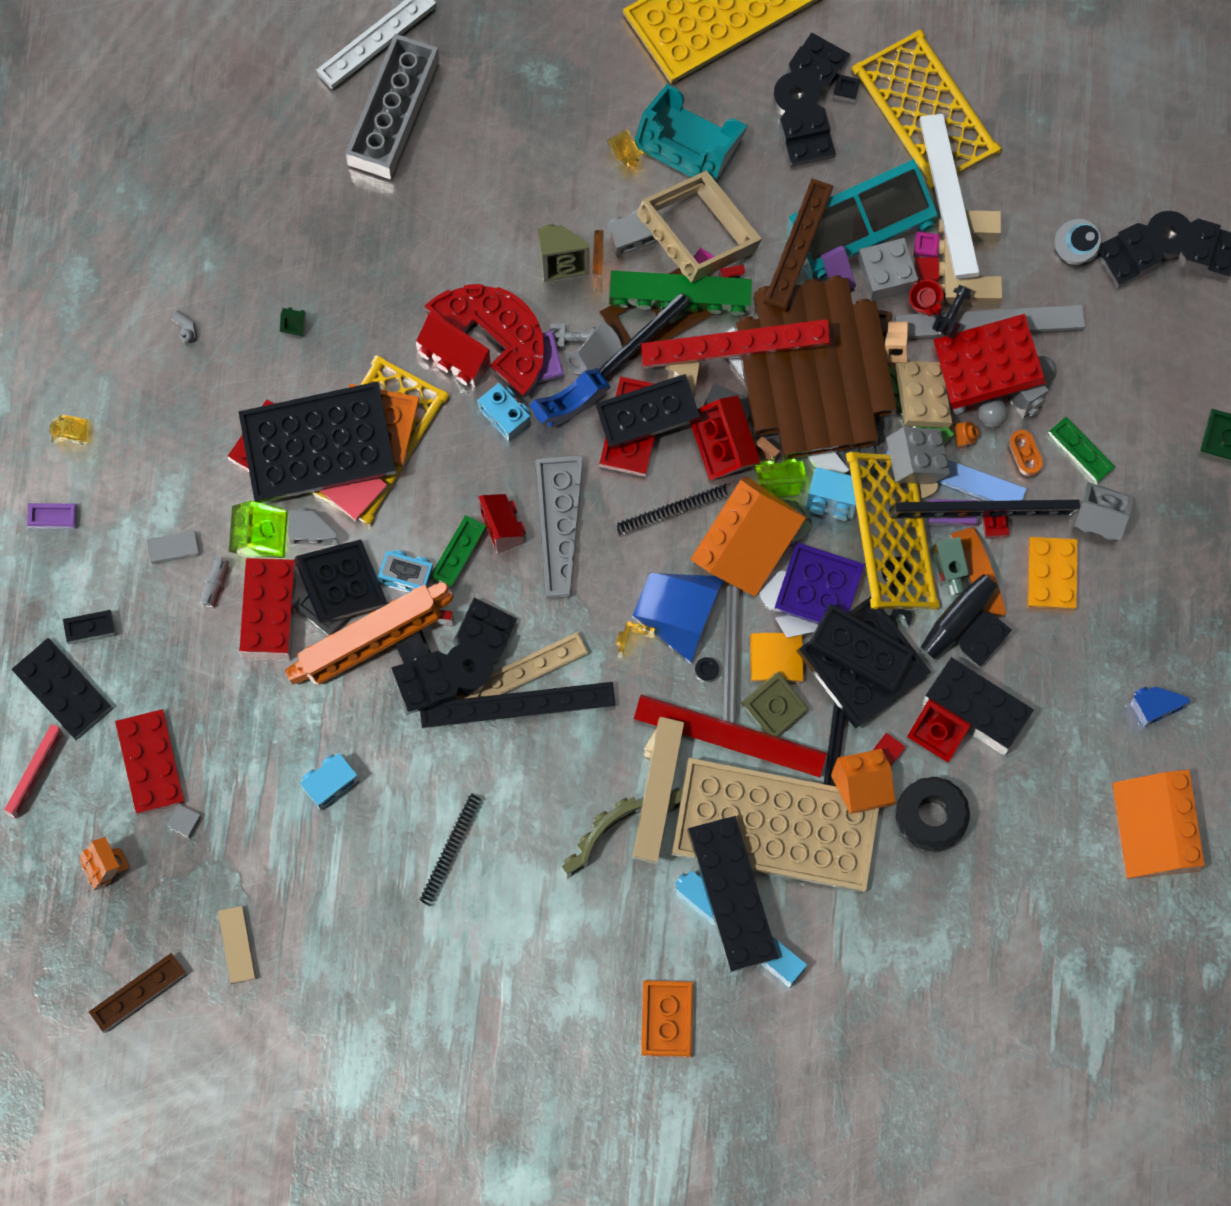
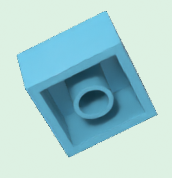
M816 467L806 508L810 509L814 514L823 515L826 513L833 515L835 519L841 521L852 520L856 507L852 477Z

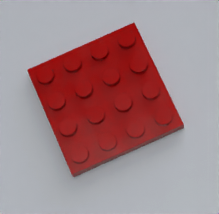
M1025 314L957 332L954 338L943 336L933 339L952 410L1046 384Z

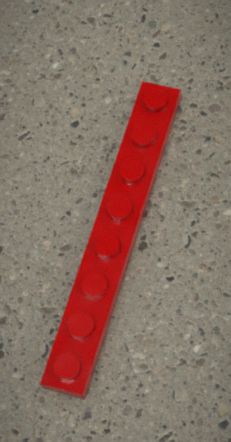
M826 319L641 343L642 364L644 368H653L831 345L830 323Z

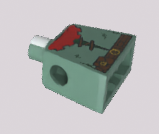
M956 537L936 542L930 548L939 581L941 584L948 583L951 596L960 594L965 589L962 579L968 576L961 539ZM949 566L955 569V573L949 570Z

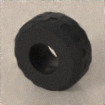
M932 776L921 778L911 783L901 794L896 806V825L901 836L911 846L925 852H940L954 846L965 834L970 820L969 803L963 791L951 781ZM926 803L938 804L944 809L947 821L939 826L927 825L921 820L918 809Z

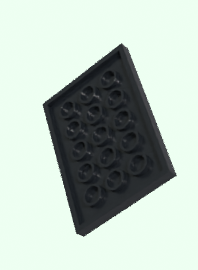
M378 381L238 411L256 504L397 474Z

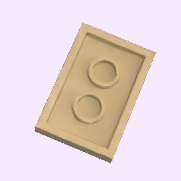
M908 360L907 363L896 362L894 367L904 425L949 428L952 424L940 362Z

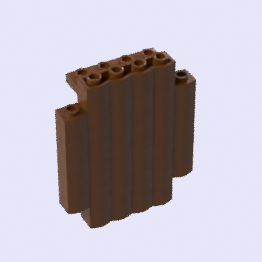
M840 275L831 276L828 278V281L819 282L818 279H810L805 281L803 285H796L786 312L764 305L763 301L769 286L759 288L757 292H754L753 297L755 305L754 318L751 316L741 318L740 322H736L735 331L828 319L830 323L831 345L740 356L754 437L778 433L783 460L877 446L878 435L874 418L895 415L897 408L876 301L860 299L856 301V304H853L848 278H842Z

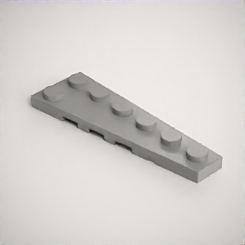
M582 456L535 459L546 599L570 597L583 459Z

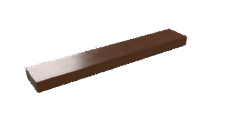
M811 178L764 298V305L786 312L832 194L833 185Z

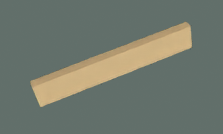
M576 632L492 672L491 678L481 691L472 695H462L460 692H457L452 700L510 693L589 655V652L579 633Z
M660 717L658 720L632 855L634 859L654 864L658 862L684 722Z

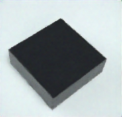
M838 74L833 98L855 103L861 79Z

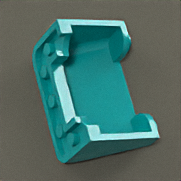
M666 84L642 114L635 136L637 148L690 177L707 170L716 181L743 138L748 125L736 119H728L721 128L684 109V96L681 91Z

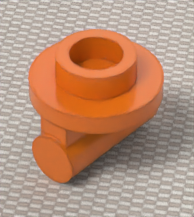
M970 421L955 424L957 448H965L976 443L979 437L976 425Z

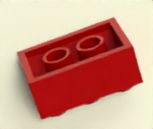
M431 311L428 314L416 340L419 355L426 360L432 359L441 370L446 373L452 372L462 384H470L475 388L490 368L489 348Z
M738 395L721 398L698 408L701 420L690 424L709 481L761 463Z

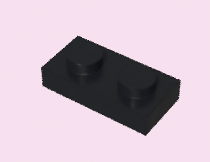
M111 610L63 619L67 644L116 635Z

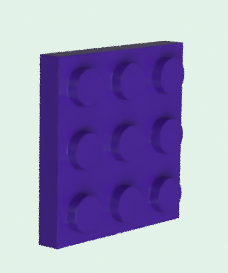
M796 542L774 610L815 624H819L830 603L847 613L850 612L865 564Z

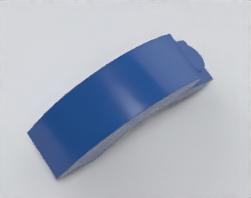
M598 369L586 370L563 391L550 397L535 399L529 406L533 410L534 416L542 424L547 423L549 427H554L586 410L601 398L611 386Z

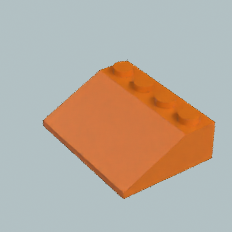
M746 477L739 481L690 560L714 576L756 597L807 517L751 478Z
M1190 770L1163 772L1112 783L1126 879L1193 873L1202 870L1205 864Z

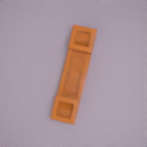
M974 527L951 533V539L956 537L961 539L970 583L972 584L982 574H985L998 585L986 551ZM999 586L984 609V612L992 613L996 617L1006 615Z

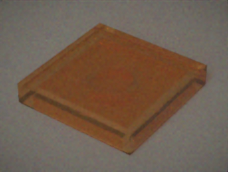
M604 230L594 231V292H602Z

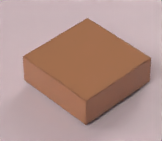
M762 436L756 442V450L767 461L774 464L779 459L780 450Z

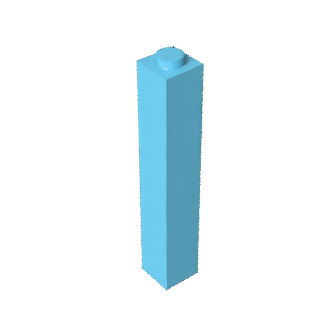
M692 870L687 875L683 873L675 882L677 886L675 894L715 926L701 877ZM772 936L778 959L761 965L790 988L805 971L807 964Z

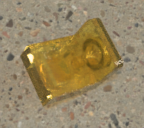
M627 129L606 140L618 165L626 164L629 167L638 162V157L643 154L641 149L638 150Z
M60 415L50 424L49 434L52 435L51 443L57 444L60 441L84 445L87 443L88 420Z

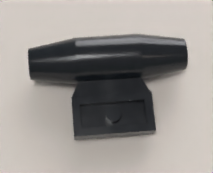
M982 574L964 589L937 619L920 648L935 660L958 641L961 651L981 667L1012 631L994 614L984 612L998 585L988 576Z

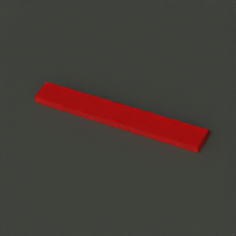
M642 694L639 697L633 718L655 726L658 725L660 717L684 722L683 735L819 778L827 756L826 752Z

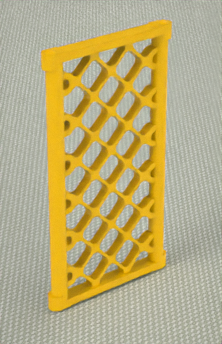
M919 29L871 57L856 63L851 67V70L855 76H859L928 180L926 183L933 190L935 187L930 165L923 157L926 151L925 143L914 144L911 139L914 132L922 133L921 128L915 126L916 119L920 116H928L919 112L921 103L934 106L932 115H935L937 107L948 108L950 110L949 117L944 119L946 129H948L949 125L962 128L960 137L948 135L949 140L958 142L957 151H952V155L955 157L954 164L956 165L958 158L970 160L959 167L955 166L957 175L999 154L1003 149L998 142L995 143L925 39V33L922 29ZM914 41L917 42L916 49L914 50L903 48ZM896 51L898 52L896 60L884 59L886 56ZM901 52L912 54V63L905 64L899 62V54ZM926 55L930 61L927 68L914 65L917 56ZM878 62V67L876 71L866 72V70L864 69L872 65L873 63ZM887 63L893 65V73L891 75L880 73V64ZM896 68H908L910 70L908 78L896 77ZM912 71L924 72L926 75L924 81L917 82L911 80ZM929 74H938L942 81L939 86L929 85L926 83L927 76ZM878 77L889 79V88L878 90L874 84ZM892 82L905 83V91L903 93L892 91ZM915 85L921 87V95L919 97L908 95V86ZM924 89L936 90L938 92L936 100L924 99L922 96ZM941 92H950L954 97L951 104L939 102V94ZM890 95L901 97V106L890 108L886 102ZM906 99L917 101V110L910 111L904 109V101ZM962 110L967 116L965 121L962 123L952 121V111ZM901 114L913 115L915 118L913 125L902 126L898 120ZM975 128L979 134L975 141L963 138L965 129ZM962 143L973 145V155L961 154L959 152L960 145ZM987 146L988 151L977 157L975 156L977 147Z
M376 355L371 362L372 367L360 385L378 381L383 384L384 390L387 391L385 382L398 379L401 389L394 392L406 394L407 392L418 390L421 395L419 405H422L426 411L422 419H415L414 433L410 439L405 460L406 464L442 403H446L450 395ZM384 367L396 375L383 377L380 370ZM404 378L416 386L404 388L401 379ZM425 389L436 395L434 399H424L421 390ZM395 465L397 474L388 475L386 478L378 477L387 484L388 488L359 518L361 522L369 526L375 519L374 514L403 469L402 466ZM320 490L309 492L315 495L316 497L326 501L327 503L337 507L324 495H322L320 493Z
M847 453L846 458L847 463L850 465L871 593V609H940V602L936 595L924 518H904L906 522L901 527L896 519L890 518L889 513L884 508L887 501L892 506L896 502L892 498L894 489L902 498L900 502H921L918 484L908 483L909 492L905 493L900 488L899 483H895L888 475V470L892 467L889 454ZM859 461H868L866 469L859 465ZM877 462H887V465L883 469ZM872 466L880 474L877 480L869 472ZM866 477L872 483L870 491L863 488L862 478ZM883 478L891 486L888 492L880 484ZM876 489L883 495L881 503L873 496ZM870 500L876 507L874 514L867 512L866 501ZM880 512L887 519L885 526L877 520ZM872 523L880 530L877 538L870 533L869 525ZM891 524L898 530L896 539L888 531ZM909 524L916 528L917 538L915 539L906 531ZM884 535L891 542L889 550L881 543ZM902 536L909 542L907 550L899 543ZM876 546L884 554L882 561L874 557L873 548ZM895 547L902 554L900 562L892 555ZM913 548L920 552L921 561L918 563L910 554ZM887 559L895 565L893 573L885 567ZM906 559L913 565L911 574L903 566ZM880 570L888 578L885 585L878 581L877 572ZM898 571L906 577L904 585L896 578ZM917 571L924 576L925 584L922 586L914 578ZM891 582L899 589L896 597L889 590ZM910 582L917 589L915 597L907 590ZM885 593L891 601H882L881 595ZM902 594H904L910 602H900ZM922 594L924 597H927L928 602H918V598Z

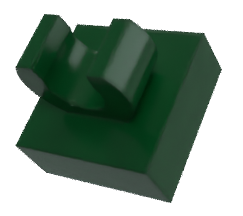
M291 307L288 309L283 308L280 314V332L303 336L306 312L304 310H292Z

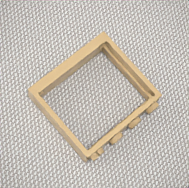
M707 170L643 199L636 213L640 221L650 230L654 239L661 244L667 255L673 259L682 274L691 283L755 253L762 240ZM695 193H698L739 244L698 264L657 212Z

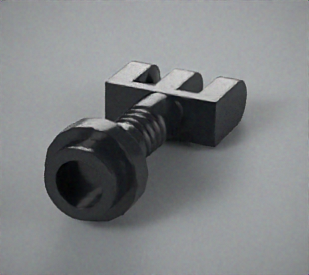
M960 284L958 288H954L953 292L957 295L946 317L942 315L937 316L932 326L934 331L949 338L955 337L960 324L954 322L965 298L970 300L972 290Z

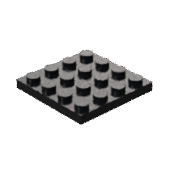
M871 596L848 612L850 615L915 651L884 609H871ZM809 641L797 650V653L855 729L931 673L915 651L895 691L890 694L807 646Z

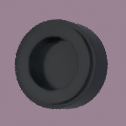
M710 657L701 658L695 665L697 679L704 683L714 681L719 674L718 663Z

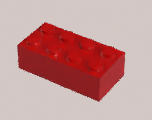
M246 558L239 647L242 659L291 661L293 604L295 603L297 573L294 560Z

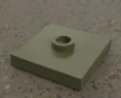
M778 671L741 702L742 706L766 734L775 737L779 736L809 709Z

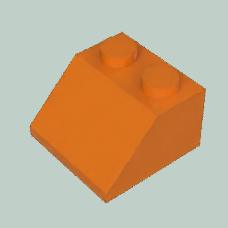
M882 749L837 758L831 777L850 814L895 804L892 769Z

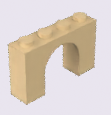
M965 210L972 242L999 241L1001 235V211ZM939 218L938 232H942V240H939L938 253L943 254V262H939V276H943V284L939 285L942 287L945 295L943 306H952L957 295L953 290L958 288L960 284L972 290L970 300L965 298L962 306L999 307L1002 300V276H978L955 279L942 219Z

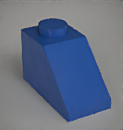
M1155 686L1149 690L1147 687H1143L1136 691L1130 703L1145 728L1187 708L1191 701L1189 697Z

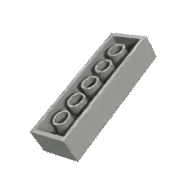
M394 34L345 153L347 165L388 179L392 178L439 62L438 47Z

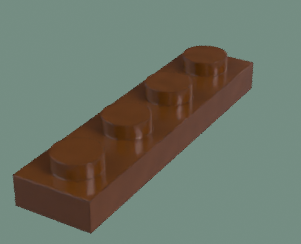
M170 953L91 1009L89 1013L102 1032L105 1033L185 976L186 972L173 954Z

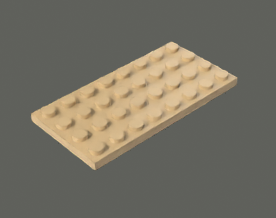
M688 758L671 855L696 860L687 829L736 816L752 871L865 893L879 808L850 814L835 786Z

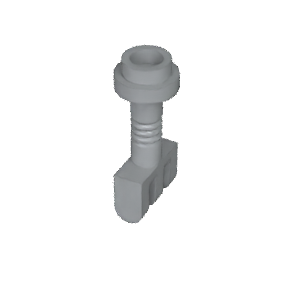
M566 324L550 325V331L559 332L553 333L555 340H558L556 342L557 349H566V341H586L596 329V327H591L590 332L573 333L566 332Z

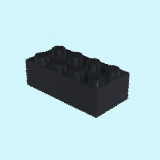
M952 657L923 700V704L926 705L930 698L970 723L971 727L968 733L1004 756L1034 711L1025 703Z

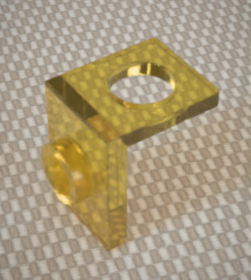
M627 621L624 632L619 631L616 645L620 646L618 658L623 659L630 632L654 638L655 628Z

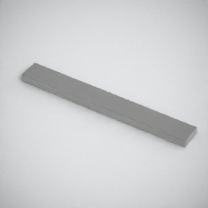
M1083 305L959 311L954 322L960 324L957 332L1025 314L1031 333L1084 330L1085 328ZM941 312L939 315L946 317L948 312ZM922 314L895 315V321H908V339L940 338L946 336L932 329L938 315L932 317Z

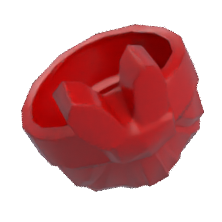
M924 279L912 286L909 292V302L916 312L932 317L939 315L943 311L942 305L945 295L942 287L936 281Z

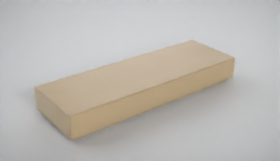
M238 906L219 910L218 916L231 985L256 980L243 907Z

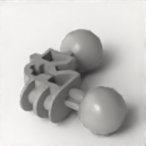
M1038 356L1044 379L1048 385L1055 379L1057 374L1055 362L1049 357ZM1001 396L985 400L981 403L978 409L979 419L985 426L992 428L998 427L1005 422L1008 417V408L1001 400Z

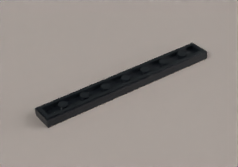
M1080 500L895 502L889 509V516L891 519L1072 516L1079 510Z
M613 682L456 699L421 710L420 718L421 727L424 729L615 707L616 704Z

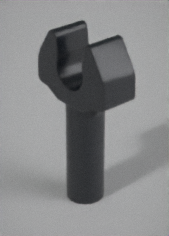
M890 585L889 590L896 597V587ZM892 609L893 611L889 617L898 627L896 618L902 617L905 620L906 627L909 628L912 620L911 611Z

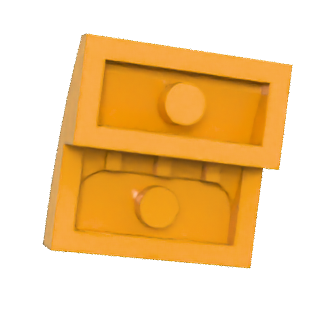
M784 633L750 634L751 681L764 683L778 671L787 682H803V659L797 653V650L802 647V635L787 638Z

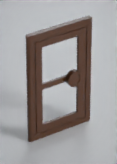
M680 268L668 273L683 275ZM610 305L599 311V314L604 322L615 330L623 347L631 338L617 316L634 306L616 308L614 305ZM651 307L655 315L660 313L656 307ZM698 309V312L689 313L671 324L669 321L647 342L671 340L715 314L708 313V310ZM640 348L628 360L631 362L642 356V349Z

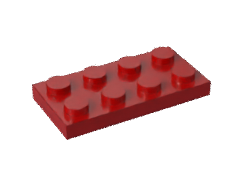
M620 376L616 396L653 385L654 383ZM655 435L613 449L609 448L605 437L599 467L646 477Z
M163 709L115 721L136 814L141 815L184 804V796Z

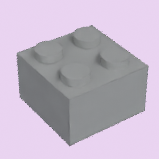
M905 238L859 249L857 261L870 301L908 293L912 286L918 282Z
M903 427L886 437L895 483L933 484L950 474L941 429Z

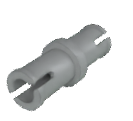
M214 557L209 576H206L204 580L206 584L199 603H205V606L214 607L219 588H222L224 584L222 579L229 561H223V558Z

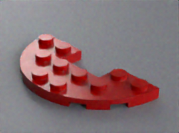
M469 284L452 291L449 289L434 297L424 306L429 313L431 311L464 333L474 323L480 326L505 349L490 364L491 369L524 398L529 394L543 368L545 344L539 322L523 300L500 287L494 288L484 286L483 284Z

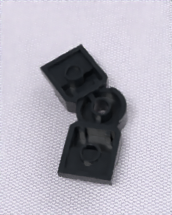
M812 32L789 62L788 73L780 77L776 82L773 93V106L781 116L779 127L790 167L831 159L836 156L826 110L818 105L820 95L829 92L838 74L842 72L849 61L851 54ZM797 94L800 95L801 98L794 99L791 96Z
M1162 211L1154 215L1148 225L1136 223L1118 232L1117 236L1103 242L1098 256L1117 288L1158 269L1162 258L1175 259L1179 257L1183 267L1229 280L1231 275V232L1220 229L1221 225L1199 218L1190 222L1179 212ZM1164 233L1171 234L1173 238H1166L1164 236Z
M474 597L453 639L455 647L447 655L440 651H435L416 657L414 661L391 667L389 671L406 715L450 702L457 692H460L462 695H472L481 691L491 678L493 663H496L500 658L517 618ZM462 665L469 666L472 673L465 672Z

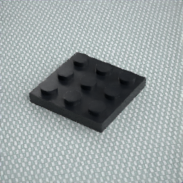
M361 539L301 554L294 559L320 624L379 609L387 603Z

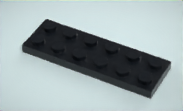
M736 816L688 828L687 832L729 973L777 960L778 954Z

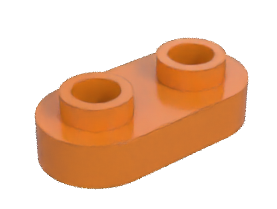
M1026 430L1015 431L1009 440V447L1018 469L1025 476H1035L1040 472L1043 460L1034 438ZM1022 441L1024 442L1025 446L1019 447L1017 445V442ZM1031 462L1034 467L1028 468L1026 463Z

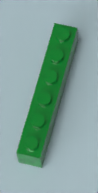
M611 270L609 304L614 305L616 308L637 306L638 309L648 310L651 307H658L663 310L680 293H683L689 299V303L683 308L685 312L694 313L698 312V309L708 310L707 312L711 314H720L723 311L731 312L733 315H744L749 313L751 307L752 279L705 276L691 283L685 275Z

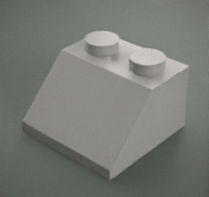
M1088 482L1077 514L1075 527L1087 533L1094 532L1100 534L1108 540L1121 541L1130 516L1134 497Z

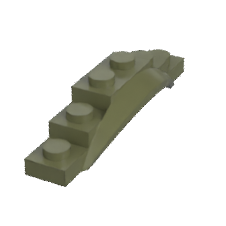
M675 788L671 791L668 805L670 813L680 806L682 789ZM634 797L629 800L624 798L614 805V810L609 813L604 811L594 818L595 822L592 823V832L582 836L579 839L580 843L577 844V850L580 855L573 854L563 861L562 872L567 879L588 866L591 849L608 830L628 817L641 813L643 798L641 800H636Z

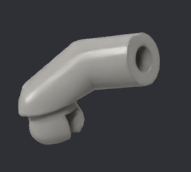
M177 310L172 315L171 320L181 326L180 339L184 342H192L196 337L195 322Z

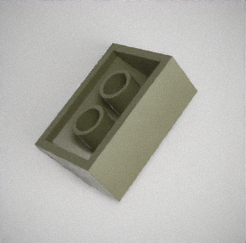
M549 224L538 229L539 259L544 282L590 274L588 242L562 225L555 226Z

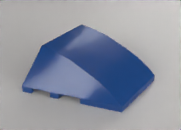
M650 573L632 617L654 635L660 637L670 648L676 650L691 664L724 580L716 576Z

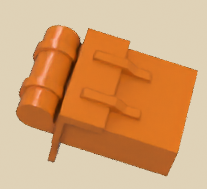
M106 837L92 841L88 848L83 850L80 855L82 869L85 870L89 884L92 885L94 890L101 889L106 884L111 883V879L115 874L126 871L129 868L123 851L120 848L111 849ZM115 856L120 858L121 866H119Z

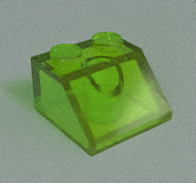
M788 459L783 461V463L773 464L772 461H764L759 463V465H755V482L778 498L805 495L807 476L803 461L797 462L795 459Z
M251 500L233 505L229 552L253 558H284L287 512Z

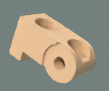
M908 321L888 322V333L885 341L888 362L907 363ZM900 349L903 351V354L895 356L890 352Z

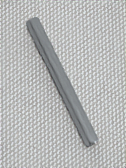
M727 586L723 720L736 724L739 588Z

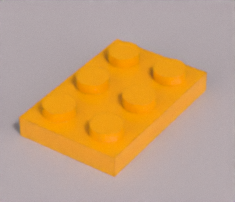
M1029 537L1027 608L1076 610L1078 539Z

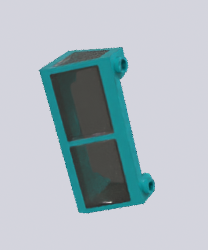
M912 159L830 197L803 266L810 279L818 278L822 280L827 277L821 255L839 246L845 248L847 258L849 259L858 255L859 249L882 244L912 229L926 232L935 226L938 214L915 160ZM798 212L788 216L787 237H789Z

